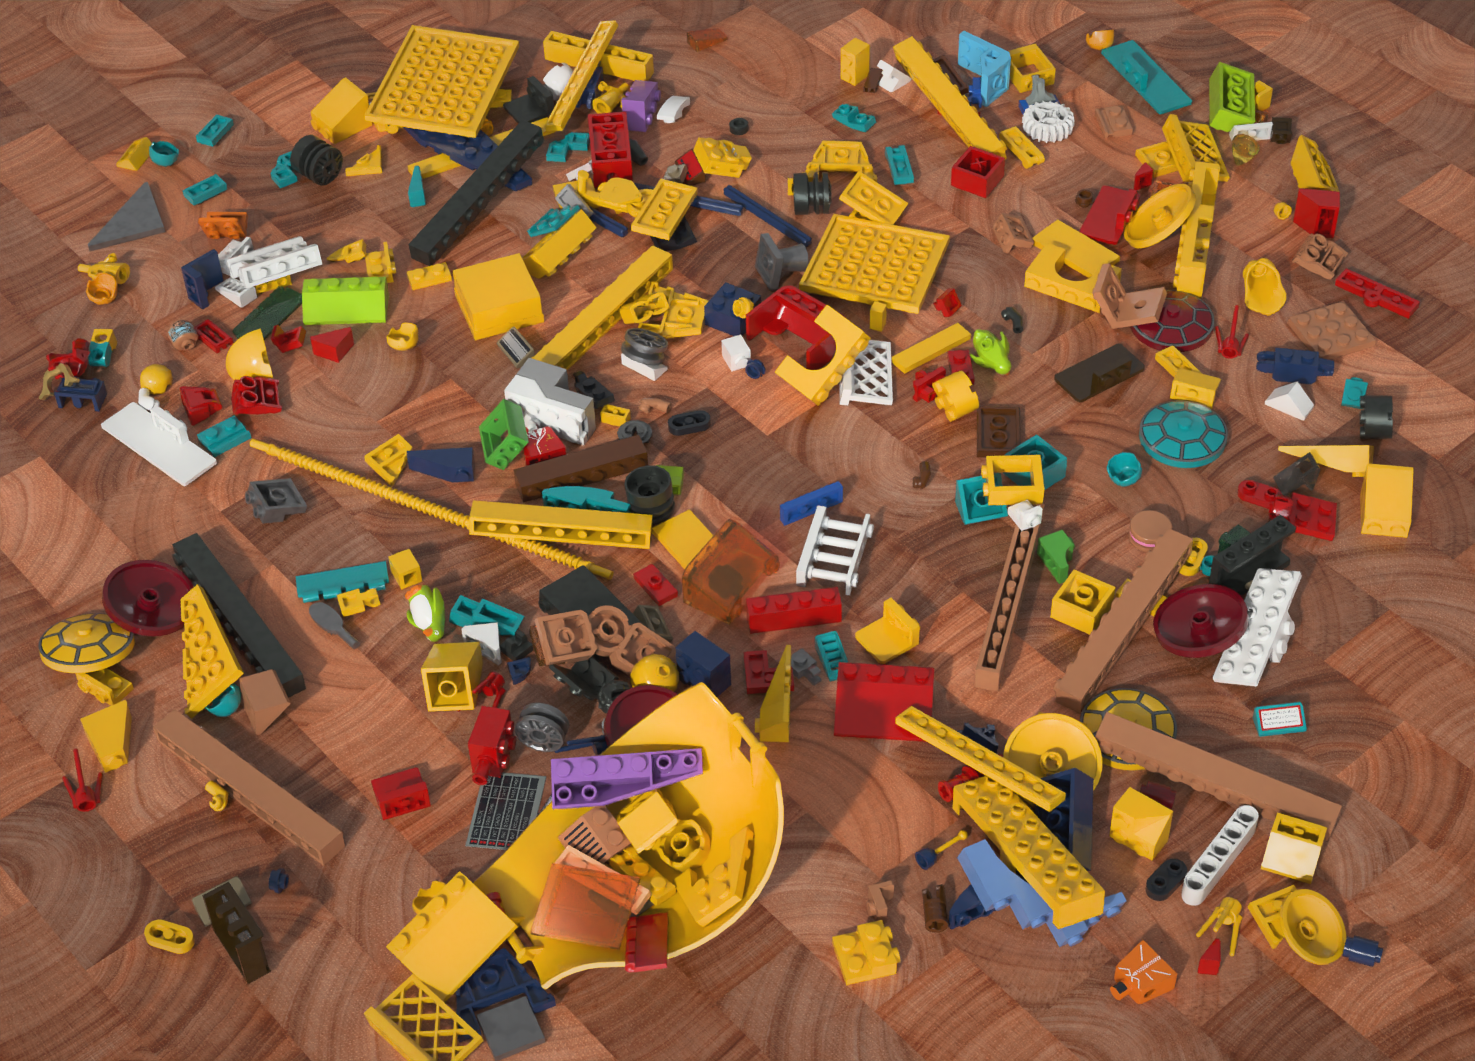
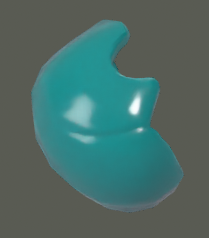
M152 142L149 147V156L155 164L167 167L177 161L179 149L169 142Z
M1122 452L1116 454L1107 464L1109 477L1117 486L1128 487L1135 484L1141 478V463L1133 453Z
M232 683L211 702V706L207 705L205 708L218 717L232 715L237 711L241 703L240 688Z

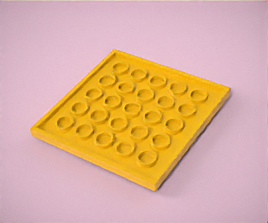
M833 214L799 283V290L873 305L874 301L887 304L888 309L919 314L950 242V235Z

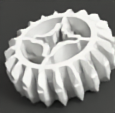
M1043 100L1041 103L1035 102L1034 105H1029V108L1025 109L1024 116L1022 117L1023 131L1026 132L1027 136H1031L1032 140L1038 139V142L1045 141L1047 143L1052 141L1055 143L1056 140L1062 141L1063 138L1067 139L1068 135H1071L1075 123L1073 112L1070 111L1069 107H1065V104H1058V101L1055 103L1051 101L1044 102Z

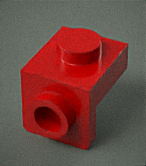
M276 325L273 328L271 341L282 353L303 346L307 331L300 326L284 332L279 325Z

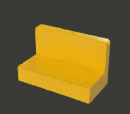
M1180 368L1173 379L1170 399L1192 401L1212 409L1221 379Z

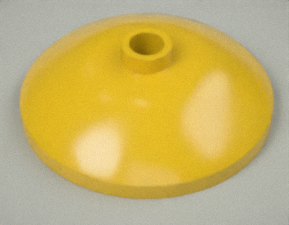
M1299 889L1287 895L1281 904L1279 918L1282 933L1289 946L1300 957L1317 965L1330 964L1340 958L1346 942V930L1343 920L1334 905L1323 895L1309 889Z

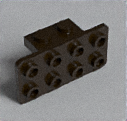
M1115 344L1055 374L1054 380L1072 398L1081 403L1143 372L1145 365L1122 344Z

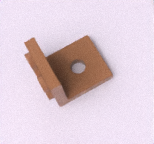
M1110 263L1102 264L1092 292L1093 298L1097 300L1102 314L1105 315L1112 329L1158 322L1167 295L1164 287L1126 293Z

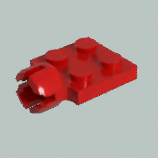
M1294 492L1291 498L1283 495H1274L1275 501H1272L1269 507L1270 514H1268L1270 520L1281 515L1296 527V533L1328 541L1333 540L1335 536L1337 503Z

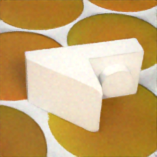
M882 60L877 65V67L883 70L881 72L883 77L879 82V86L889 92H894L912 79Z

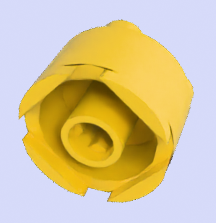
M963 371L954 372L932 383L933 389L937 394L935 403L940 410L944 408L946 417L950 422L979 408L976 391L972 393L969 387L972 383Z

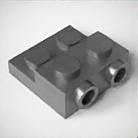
M291 478L252 481L249 483L248 491L245 492L246 503L252 504L254 517L260 518L262 523L283 522L284 516L287 514L306 513L307 505Z

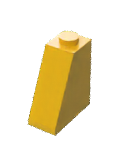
M126 700L80 719L84 732L105 773L128 763L132 716Z

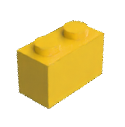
M854 38L841 48L842 80L856 86L868 76L870 44Z

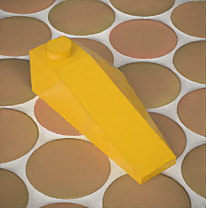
M1279 446V451L1344 472H1352V477H1364L1367 463H1373L1374 446Z

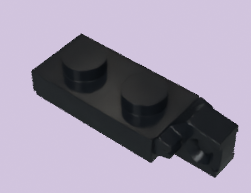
M582 371L573 373L577 393L592 397L595 409L615 401L614 394L592 376L587 378Z

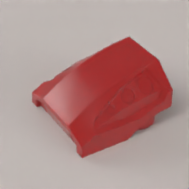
M243 376L240 380L235 379L231 397L233 414L258 415L280 413L282 405L279 403L278 395L279 380L259 376L254 378Z

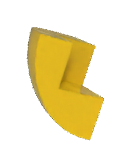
M261 328L243 335L229 349L225 365L229 376L233 380H240L243 376L252 378L259 376L273 379Z

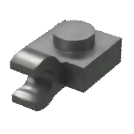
M803 648L791 655V667L793 668L794 676L798 679L805 676L812 685L822 681L818 676L821 670L817 667V661Z

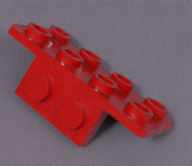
M1106 185L1102 186L1079 232L1093 240L1112 245L1118 244L1127 223L1131 222L1133 212L1137 210L1140 194L1137 193V190L1133 189L1127 191Z

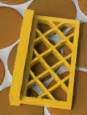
M1170 114L1162 130L1182 181L1189 182L1190 170L1195 169L1196 161L1219 164V172L1221 174H1219L1218 181L1228 182L1229 174L1209 126L1179 121L1177 115Z
M414 974L375 1009L371 1006L364 1012L369 1025L407 1061H438V1054L452 1053L451 1061H463L484 1041L473 1028ZM416 985L419 988V997L405 998L406 991L410 987ZM423 1003H435L437 1005L436 1013L422 1014ZM405 1004H418V1014L404 1015ZM391 1005H400L399 1016H387L384 1011ZM451 1018L454 1020L453 1029L440 1030V1019ZM436 1019L435 1030L421 1031L422 1020ZM417 1021L416 1032H404L403 1022ZM469 1034L473 1038L468 1045L457 1046L458 1035ZM453 1035L452 1047H439V1036ZM421 1037H434V1048H421Z

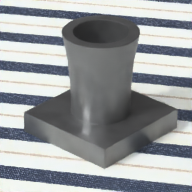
M769 233L760 235L755 268L770 291L778 290L781 272L806 271L809 259L806 247L802 243L778 249Z

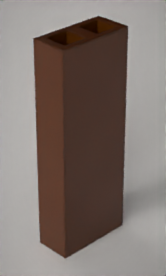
M870 68L863 92L876 93L882 76V69Z

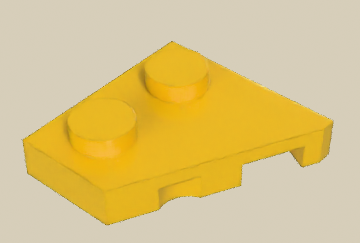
M397 434L366 454L364 458L365 462L392 487L408 461L407 451H413V449L402 436Z
M1294 885L1252 901L1248 905L1249 911L1272 949H1275L1284 938L1279 918L1280 907L1285 897L1297 890Z

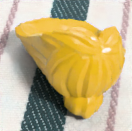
M1267 258L1250 261L1243 270L1245 304L1252 311L1271 316L1280 311L1286 301V292L1282 286L1280 274L1275 265Z

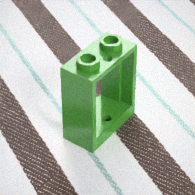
M505 399L497 405L479 426L485 462L502 470L509 465L529 442L521 406ZM508 430V436L501 441L502 434Z

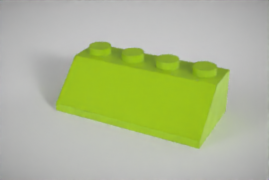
M1219 62L1209 78V125L1217 130L1229 132L1235 125L1254 124V73Z
M386 277L304 279L302 289L303 324L386 323L389 299Z

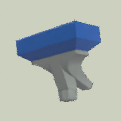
M1039 75L1032 76L1033 87L1031 94L1025 100H1019V108L1023 116L1025 109H1028L1029 105H1034L1035 102L1041 103L1043 100L1044 102L1051 101L1055 103L1058 101V104H1060L1056 95L1045 90V80L1039 78Z

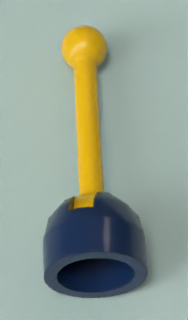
M961 830L958 836L935 850L922 848L917 851L915 859L918 865L924 870L929 869L936 863L938 853L959 840H966L968 833L965 830Z

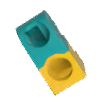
M94 329L89 346L88 362L90 366L108 367L110 365L112 351L117 346L113 329ZM100 335H106L107 339L101 340Z

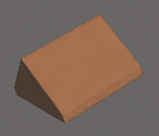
M273 669L239 678L241 702L257 735H261L291 704L276 671Z

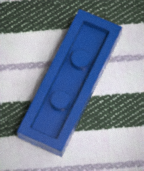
M837 481L781 504L780 521L785 526L815 514L817 506H824L827 509L842 503L843 486Z

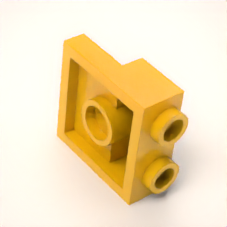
M882 920L857 925L856 932L832 937V944L846 985L896 974L897 963H900L897 947H891L890 942L893 941L892 932L889 926L884 927Z

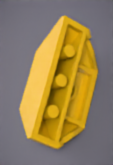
M1300 135L1290 163L1293 175L1298 182V188L1340 192L1324 155L1318 150L1317 143Z

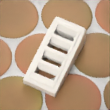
M230 277L215 287L217 292L241 308L257 298L254 286L245 288L243 282Z

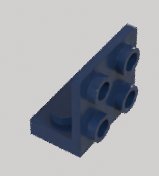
M215 249L181 267L188 298L202 310L209 306L207 290L224 280L218 252Z

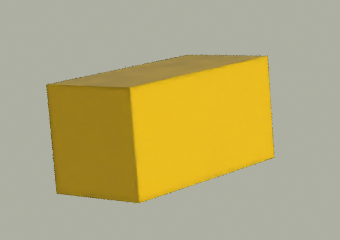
M874 301L870 308V329L883 331L886 325L887 304Z
M607 404L600 412L602 423L620 427L625 422L631 420L630 409Z

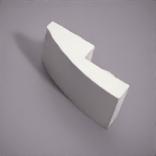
M671 96L660 108L657 119L664 120L665 123H674L675 120L682 117L683 108L690 105V97Z

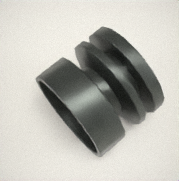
M306 135L295 144L291 152L290 164L293 170L322 186L329 184L338 176L343 164V155L340 150L317 136Z
M815 172L813 182H809L807 173H794L795 215H808L809 206H814L815 214H819V205H823V214H829L831 183L828 178V172H822V181H818V172Z
M650 465L639 467L628 474L624 485L627 502L631 505V513L653 515L652 525L668 520L675 510L670 474L664 468Z

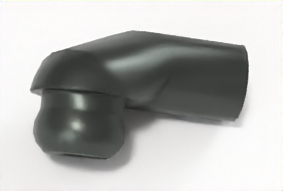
M1006 307L1005 310H1002V318L1006 321L1012 320L1013 332L1021 333L1023 331V317L1013 307Z

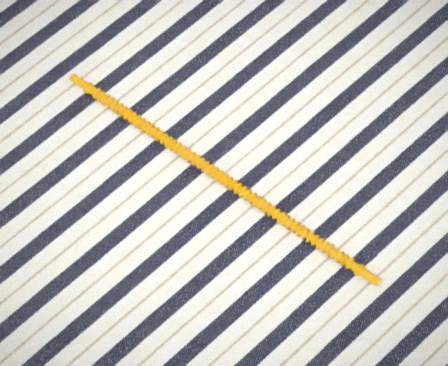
M254 438L250 441L251 447L264 451L268 455L277 456L279 460L289 462L290 464L294 463L295 466L299 465L300 468L310 469L311 472L315 471L316 474L326 475L327 478L331 477L332 480L342 481L343 484L347 483L348 486L358 487L359 490L363 489L370 494L374 493L375 496L385 497L386 500L390 499L397 504L401 503L402 506L412 507L413 510L423 511L424 514L434 515L435 518L445 519L446 522L456 523L457 526L461 525L462 528L467 527L469 530V515L464 516L463 513L459 514L458 511L453 512L452 509L448 510L447 507L442 508L441 505H436V503L431 504L430 501L425 499L420 500L419 497L414 495L409 496L408 493L403 491L398 492V489L387 487V485L382 486L381 483L376 481L371 482V479H366L360 475L355 476L354 473L344 471V469L339 470L338 467L328 465V463L323 464L322 461L318 462L317 459H312V457L307 458L306 455L302 456L301 453L297 454L296 451L286 450L285 447L279 448L274 444H267ZM495 537V540H500L502 543L506 541L507 545L512 543V546H517L518 549L523 548L524 551L529 550L530 553L534 552L535 555L546 556V559L557 560L558 564L563 562V565H568L569 568L574 567V569H577L584 565L591 573L609 580L612 579L614 574L613 571L597 566L594 562L584 561L582 557L577 558L576 555L571 556L569 552L565 554L564 550L554 549L553 546L548 548L547 544L537 543L536 540Z

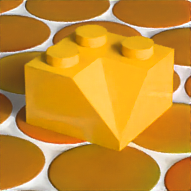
M1074 569L1052 599L1050 618L1090 635L1093 629L1097 630L1102 616L1111 610L1116 587Z
M1129 787L1113 806L1109 837L1113 838L1117 843L1131 848L1138 855L1145 856L1153 861L1168 842L1173 811Z

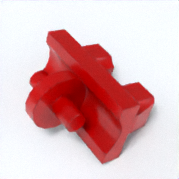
M941 366L932 372L917 371L915 373L916 380L913 381L915 390L913 399L916 402L921 399L928 403L933 401L936 397V392L933 389L932 383L946 377V369Z

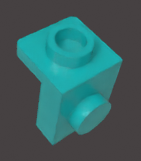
M1356 377L1346 379L1341 406L1360 409V396L1366 395L1368 382H1363V379Z

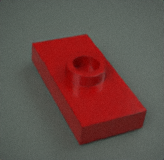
M653 564L633 573L634 580L658 606L678 597V591Z

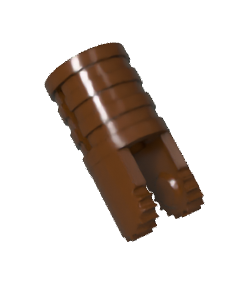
M943 884L936 886L937 898H932L928 888L923 889L925 929L933 933L942 932L948 928L945 887Z

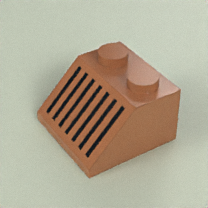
M606 806L592 808L558 837L565 849L570 845L605 866L610 864L609 860L616 854L621 855L624 849L631 846V842Z

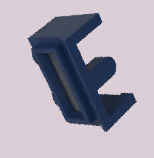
M62 378L57 391L54 392L58 408L64 407L67 397L72 398L73 405L76 408H81L84 403L83 398L92 399L95 411H100L107 396L104 381L97 378L90 380L80 379L79 383H73L71 387L64 385L65 378Z

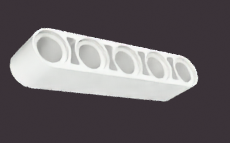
M1249 805L1240 806L1187 873L1181 893L1185 903L1193 906L1201 904L1253 837L1259 817L1254 807Z

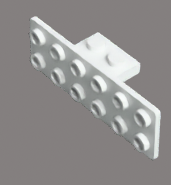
M132 402L101 423L102 429L182 486H187L217 464L214 457L189 441L187 426L182 420H177L169 411H164L157 405L149 413L137 403Z
M1261 568L1257 570L1245 598L1249 615L1248 627L1237 643L1223 651L1213 675L1214 682L1257 686L1268 659L1271 662L1280 663L1283 654L1287 651L1289 638L1295 630V624L1288 613V609L1302 577L1300 571Z

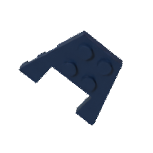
M503 948L493 952L456 991V1014L481 1035V1028L474 1011L525 993L534 1014L556 1006L555 998L550 993L548 994L541 987V984L536 979H533L526 972V969ZM469 1034L458 1035L459 1043L472 1038Z

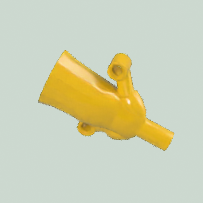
M601 81L597 88L607 92L593 100V109L599 114L612 113L619 103H621L620 107L622 108V98L625 97L624 92L629 88L628 84L623 83L620 87L615 88Z
M115 253L109 254L104 261L94 265H78V271L88 273L92 280L96 278L97 273H109L115 277L118 284H123L130 275V267L127 263H115L117 261Z

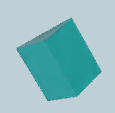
M994 473L995 486H1003L1001 473ZM982 476L956 480L955 503L964 524L1008 516L1006 505H988V497L983 496V483H986V479H982Z

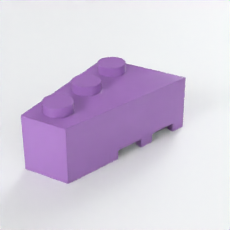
M635 80L630 87L631 92H626L628 97L622 98V112L626 111L628 130L646 132L648 125L652 124L653 113H656L657 101L659 102L661 98V90H658V82Z

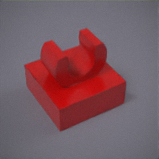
M948 288L936 299L937 302L933 303L936 310L941 311L944 317L952 316L962 306L954 288Z

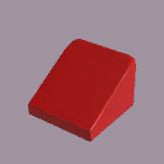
M1146 162L1135 174L1133 190H1140L1152 185L1153 169Z
M1215 938L1200 958L1197 971L1199 974H1218L1221 962L1220 939Z

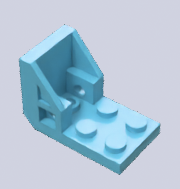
M966 31L959 34L958 65L982 76L980 77L982 106L987 107L1009 90L1010 52Z

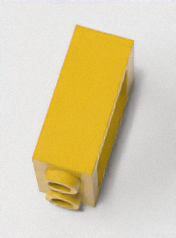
M1036 44L1008 51L1011 57L1010 80L1020 93L1032 90L1033 75H1039V78H1043L1045 86L1055 83L1056 68ZM1034 64L1039 71L1022 75L1017 68Z
M1041 455L986 456V464L981 466L982 479H986V483H983V496L988 497V505H1015L1025 500H1029L1031 504H1043L1044 482ZM1030 472L1032 486H995L994 473Z

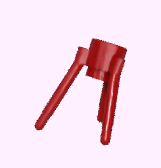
M1235 305L1230 336L1223 340V342L1219 327H1215L1218 353H1221L1223 357L1228 359L1241 355L1242 349L1249 337V334H1245L1240 344L1237 338H1235L1239 305Z
M490 672L484 681L473 689L472 692L474 694L478 692V695L481 692L487 696L496 695L492 707L497 708L501 697L506 692L502 688L505 685V679L497 672Z
M75 748L73 752L79 783L77 792H74L66 776H63L62 780L72 799L73 808L87 812L93 810L96 804L101 802L100 790L103 773H98L95 792L90 786H85L79 752Z

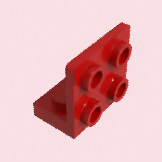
M418 767L371 780L383 820L431 807L428 788L425 781L423 782Z

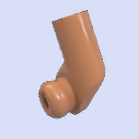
M643 398L638 407L640 411L649 413L651 407L669 413L672 404L659 398Z

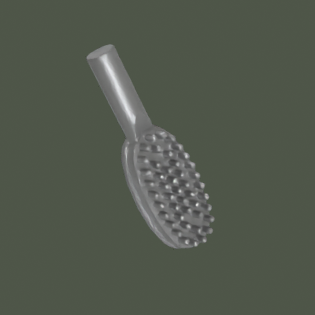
M316 602L309 607V614L319 627L331 635L337 634L352 649L359 647L360 642L343 628L342 618L332 607L323 602Z

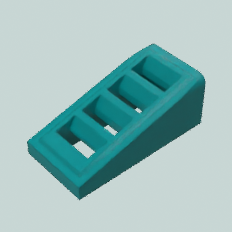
M414 166L408 190L411 207L424 206L426 204L419 166Z
M837 631L816 635L815 649L829 681L837 680L838 669L832 670L831 668L838 667L839 662L848 663Z

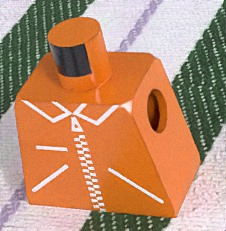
M1142 940L1117 964L1114 976L1116 984L1110 987V991L1117 1000H1121L1129 995L1137 1004H1143L1173 990L1177 973Z

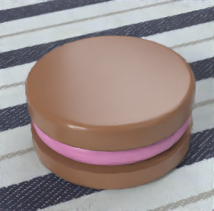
M1153 510L1141 511L1131 519L1129 540L1135 548L1141 551H1152L1155 548L1159 535H1164L1168 528L1172 529V523L1161 512Z

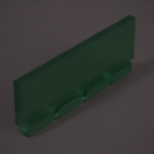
M278 286L269 297L265 298L257 306V309H254L244 318V321H241L232 330L233 334L239 339L243 335L261 328L263 339L265 340L273 332L274 326H280L302 305V294L288 287L284 289V287Z

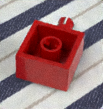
M482 706L468 741L472 773H474L472 781L478 785H486L489 776L501 778L503 770L509 766V754L511 750L515 749L517 737L513 734L515 724L511 720L510 710Z

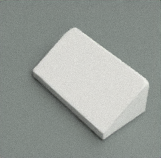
M1273 123L1235 125L1231 129L1229 136L1232 143L1270 139Z
M623 353L621 354L623 365L653 381L657 380L668 370V367L663 364L646 365L629 359Z

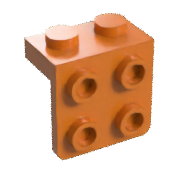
M207 212V218H198V223L205 235L211 239H219L220 237L239 239L240 237H246L248 214L247 212Z

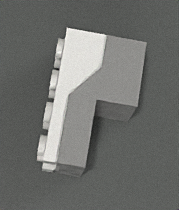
M528 358L504 390L505 400L521 406L525 427L531 424H536L539 429L548 426L552 428L559 438L585 445L596 430L593 398L569 390L567 369Z

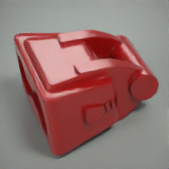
M180 387L181 401L192 426L222 409V404L214 388Z

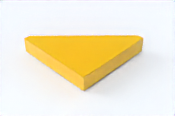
M377 145L375 151L370 154L367 153L357 160V164L353 167L346 168V176L382 173L381 145Z

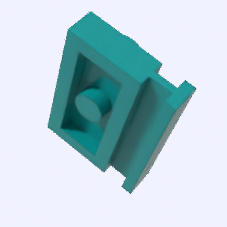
M233 415L197 434L198 441L208 452H211L212 456L216 457L251 439V434Z

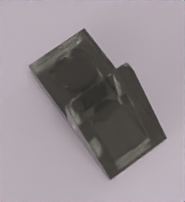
M1309 452L1273 478L1282 494L1287 496L1303 484L1312 491L1321 469L1312 453Z

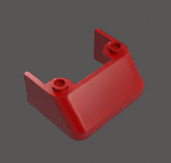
M794 286L781 287L746 314V339L748 341L752 340L762 331L771 335H779L785 330H789L813 344L806 350V369L819 370L833 358L836 351V342L833 336L814 322L826 305Z

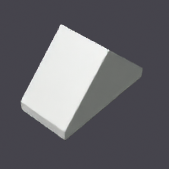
M1298 381L1274 389L1265 401V405L1303 421L1314 408V404Z
M498 623L469 625L462 628L464 643L480 642L482 656L497 665L501 664Z

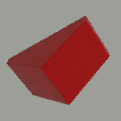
M351 327L310 336L313 354L337 363L354 346Z

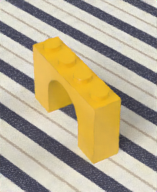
M1046 243L1026 270L1024 287L1100 313L1101 308L1097 300L1093 298L1092 292L1102 264L1089 279L1083 281L1064 279L1058 275V272L1064 265L1065 249ZM1111 265L1120 281L1122 268Z
M829 305L825 306L814 322L833 336L836 342V353L833 360L822 369L808 370L787 355L775 371L777 375L817 406L827 399L830 390L841 381L844 372L854 364L855 358L861 351L866 349L871 339L864 331Z

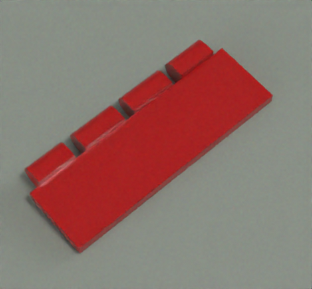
M668 912L628 918L625 970L631 973L667 968Z

